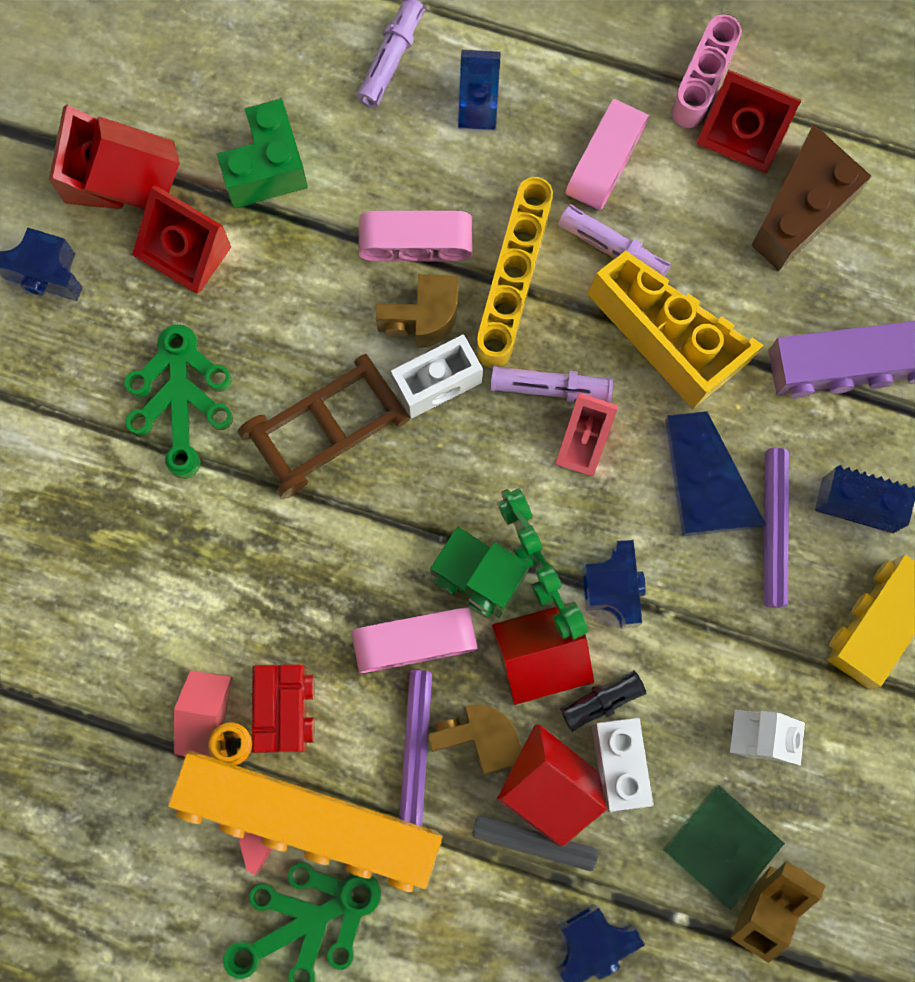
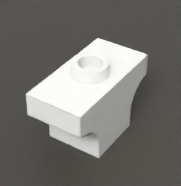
M735 710L730 753L744 757L801 765L805 723L777 712Z

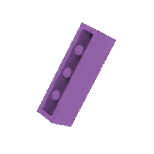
M915 321L778 337L768 350L776 395L790 394V398H804L813 395L815 390L829 389L830 393L838 394L851 391L856 385L869 384L870 389H879L894 384V381L908 379L909 384H915Z

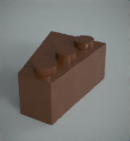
M813 124L751 246L780 271L858 197L872 176L821 129Z

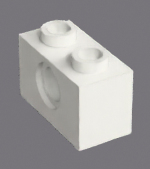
M464 334L391 370L392 384L411 419L481 384L483 368Z
M640 718L591 725L597 767L607 805L606 811L612 812L653 806Z

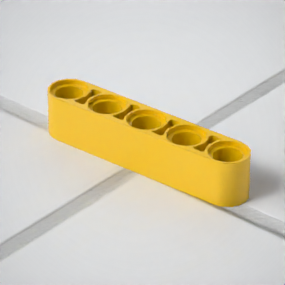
M540 177L527 178L518 188L480 324L476 354L478 360L488 368H493V365L503 367L508 363L518 333L553 198L551 185ZM536 197L543 203L538 206H532L525 200ZM527 232L534 238L531 241L524 242L518 240L515 235ZM512 267L519 268L524 272V275L512 278L505 271ZM507 303L515 311L504 315L498 313L495 307L498 304ZM497 339L505 345V348L498 352H492L484 344L489 340Z

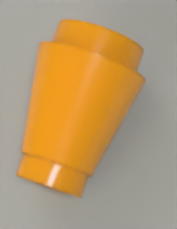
M233 722L219 725L211 733L208 742V749L212 758L233 765L242 763L248 757L252 747L251 737L246 728ZM234 738L241 740V748L237 749L236 754H233L230 750V742Z

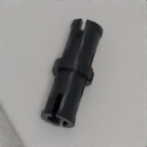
M633 670L603 687L600 684L592 687L591 693L560 707V711L568 728L573 732L603 715L606 718L614 715L615 709L646 695L647 692L641 678Z

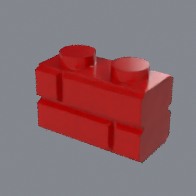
M305 665L252 666L251 753L307 752V743H314L315 722L314 717H307V700H314L315 679L314 674H307V667Z

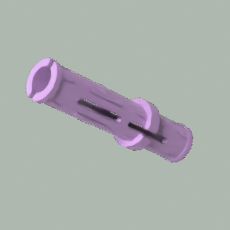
M402 0L392 24L386 26L383 33L385 37L367 72L363 84H361L359 91L356 93V98H359L358 101L370 108H377L379 106L383 93L406 49L411 47L414 40L412 35L425 12V7H422L423 4L418 0Z
M572 204L566 208L559 220L558 226L571 232L586 243L613 257V259L617 258L624 251H628L664 277L671 266V263L643 248V243L636 239L631 241L623 237L613 229L586 215Z
M493 365L491 391L566 398V402L574 403L578 393L611 403L613 378L577 375L578 371L571 370L569 374L504 368Z

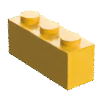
M906 554L893 561L887 559L880 566L873 577L878 583L870 595L865 592L858 599L851 610V613L855 615L848 628L842 626L829 643V647L833 650L826 660L867 689L883 685L915 636V560Z

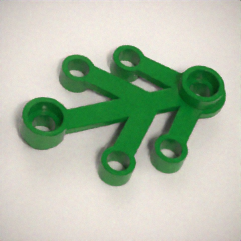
M175 324L165 328L160 333L157 340L159 352L141 371L130 372L125 378L124 385L132 396L137 398L145 397L151 391V383L169 365L170 380L142 410L136 409L131 411L127 415L125 423L132 434L145 436L152 430L153 422L171 404L173 447L168 450L165 456V464L174 476L187 479L198 472L201 464L198 453L190 446L188 401L207 417L211 426L216 430H226L233 423V414L228 406L215 403L188 380L187 363L205 376L207 384L214 391L222 392L227 390L231 385L232 378L226 367L214 365L197 350V337L189 327ZM175 338H182L184 340L179 348H171V341ZM216 373L225 374V380L220 384L212 383V377ZM136 379H144V386L141 389H132V383ZM217 412H226L227 418L221 423L214 422L213 417ZM144 417L146 419L145 425L140 429H134V420ZM180 453H186L188 455L187 462L183 465H176L174 462L175 457Z
M519 488L511 492L509 489L501 491L503 500L497 502L498 508L507 525L514 523L521 542L520 545L514 547L516 556L529 563L530 567L534 566L539 581L532 584V589L539 604L543 607L554 602L559 613L552 616L563 640L568 637L574 640L589 633L587 623L578 605L575 602L567 605L563 603L558 592L562 588L560 580L552 565L548 563L540 551L542 545L535 529L528 522V520L533 519V516L522 491Z
M299 862L293 865L288 872V881L292 887L299 890L312 887L336 896L322 905L276 892V889L269 883L256 885L249 894V901L254 909L258 911L270 909L296 917L297 919L254 943L248 940H240L232 944L226 950L223 957L225 971L235 979L248 978L258 969L260 959L305 935L297 964L289 972L288 982H296L294 974L298 969L307 970L310 975L309 982H315L316 972L314 966L327 924L343 913L344 917L338 940L330 947L327 959L334 969L344 970L348 968L354 959L353 944L361 917L371 914L380 902L381 888L378 881L372 875L370 879L354 874H349L345 879H340L315 871L312 865L307 862ZM299 867H303L309 872V880L305 884L296 882L294 878V872ZM360 885L366 888L368 897L365 901L357 902L353 899L352 889L355 886ZM261 888L268 890L271 895L270 902L267 905H261L256 900V892ZM338 947L347 949L349 953L348 961L345 963L336 962L333 958V951ZM245 950L249 952L251 962L248 966H241L237 963L236 954L238 951Z

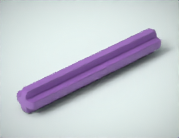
M775 447L769 448L765 452L763 603L769 608H783L788 604L789 451L785 448Z
M412 670L409 678L399 819L422 826L432 673L426 670Z

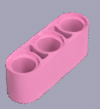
M723 14L712 18L701 38L678 89L672 108L674 121L683 128L690 129L701 125L707 115L741 36V25L734 17ZM715 38L722 39V40H724L725 42H719V41L716 40ZM701 70H708L712 74H705ZM685 101H693L698 106H690Z
M613 99L570 179L566 195L601 211L646 126L649 114L617 99Z
M369 211L359 216V256L364 260L376 262L463 261L471 258L473 255L472 216L467 212Z
M470 608L417 616L361 627L351 631L358 673L395 668L478 650Z

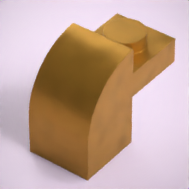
M418 274L417 305L377 303L376 323L378 332H384L387 336L405 337L408 333H416V348L429 347L442 341L454 327L457 318L458 275Z
M485 705L465 706L468 719L467 724L461 725L459 718L450 719L434 724L436 732L428 734L432 752L473 741L482 774L514 766L522 750L517 732L510 720L498 710Z
M788 861L783 863L777 870L770 866L759 879L743 906L731 939L766 962H771L790 946L799 917L821 900L826 885L810 876L804 869L796 867Z

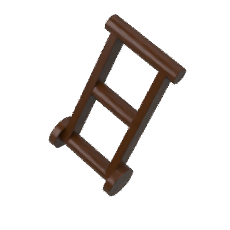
M367 354L359 356L354 361L356 368L270 420L265 415H258L245 422L238 429L237 433L242 440L252 439L281 485L276 490L280 499L289 498L302 490L308 484L305 476L393 422L397 427H401L411 419ZM364 377L387 413L346 437L323 401ZM310 410L333 446L291 471L268 435Z

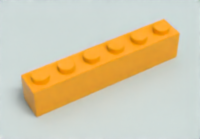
M190 750L186 755L168 807L177 809L175 816L182 820L201 824L202 819L206 818L220 823L218 830L223 833L244 838L245 832L262 836L261 844L269 848L286 852L288 845L305 850L303 857L310 861L323 865H329L330 859L346 863L345 870L351 874L370 879L372 872L389 877L388 885L407 892H412L414 886L426 889L443 838L438 831Z

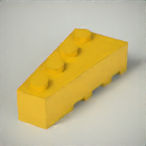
M624 251L596 273L587 295L683 400L694 409L744 368L764 345L753 337L750 340L733 329L734 324L722 316L719 319L700 307V301L689 293L686 296L668 285L669 280L628 251Z

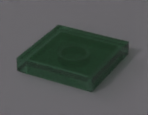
M715 785L662 850L727 909L731 910L785 843L720 785Z

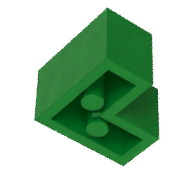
M280 98L244 108L254 143L217 153L226 189L234 209L307 189L308 185L283 99Z
M457 526L430 567V573L436 577L433 584L451 596H454L458 591L470 601L468 606L489 619L491 614L498 618L501 617L526 578L530 564L496 542H493L491 547Z

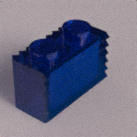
M839 465L822 478L815 511L894 534L910 523L915 502V486L909 488L906 483L900 485L898 481L892 483L890 478L884 481L882 476L876 478L874 474L868 476L866 471L860 474L858 469L852 471L850 467L844 469L842 465Z

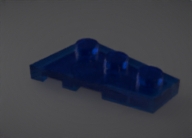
M708 411L668 415L665 422L682 536L763 528L766 523Z

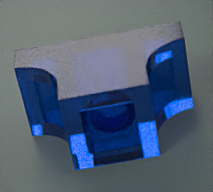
M461 49L458 128L496 130L501 52Z
M27 227L24 237L18 246L8 251H0V275L5 280L21 284L20 287L32 294L43 296L45 292L78 301L83 288L73 273L70 272L76 253L65 238Z
M634 540L617 541L612 547V555L609 560L602 563L586 564L582 569L586 611L604 610L611 613L618 620L620 629L637 628L642 624L640 596H645L646 594L645 576L643 571H637Z
M593 904L558 925L566 940L567 952L565 959L556 969L563 982H584L594 975L598 980H601L613 974L621 967L618 961L644 947L645 943L634 926L630 924L624 927H617L609 924L601 909L596 904Z

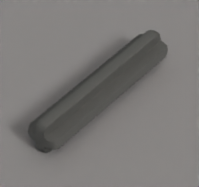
M477 816L474 823L472 836L475 839L586 871H593L598 859V850L596 848L569 841L563 847L557 846L540 832L485 816Z

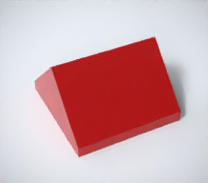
M728 70L696 144L767 173L801 103V99Z
M63 106L49 181L66 204L118 210L123 208L124 203L83 191L96 118L72 106Z
M98 116L96 118L83 191L145 210L151 187L157 186L168 193L170 191L180 164L175 142Z
M157 186L151 187L132 255L197 294L201 292L232 248L223 225Z
M556 607L492 624L514 705L595 683L586 635L584 634L574 640L571 637L563 640L552 616L559 613Z
M535 724L497 800L554 844L563 847L607 810L600 773L543 726Z

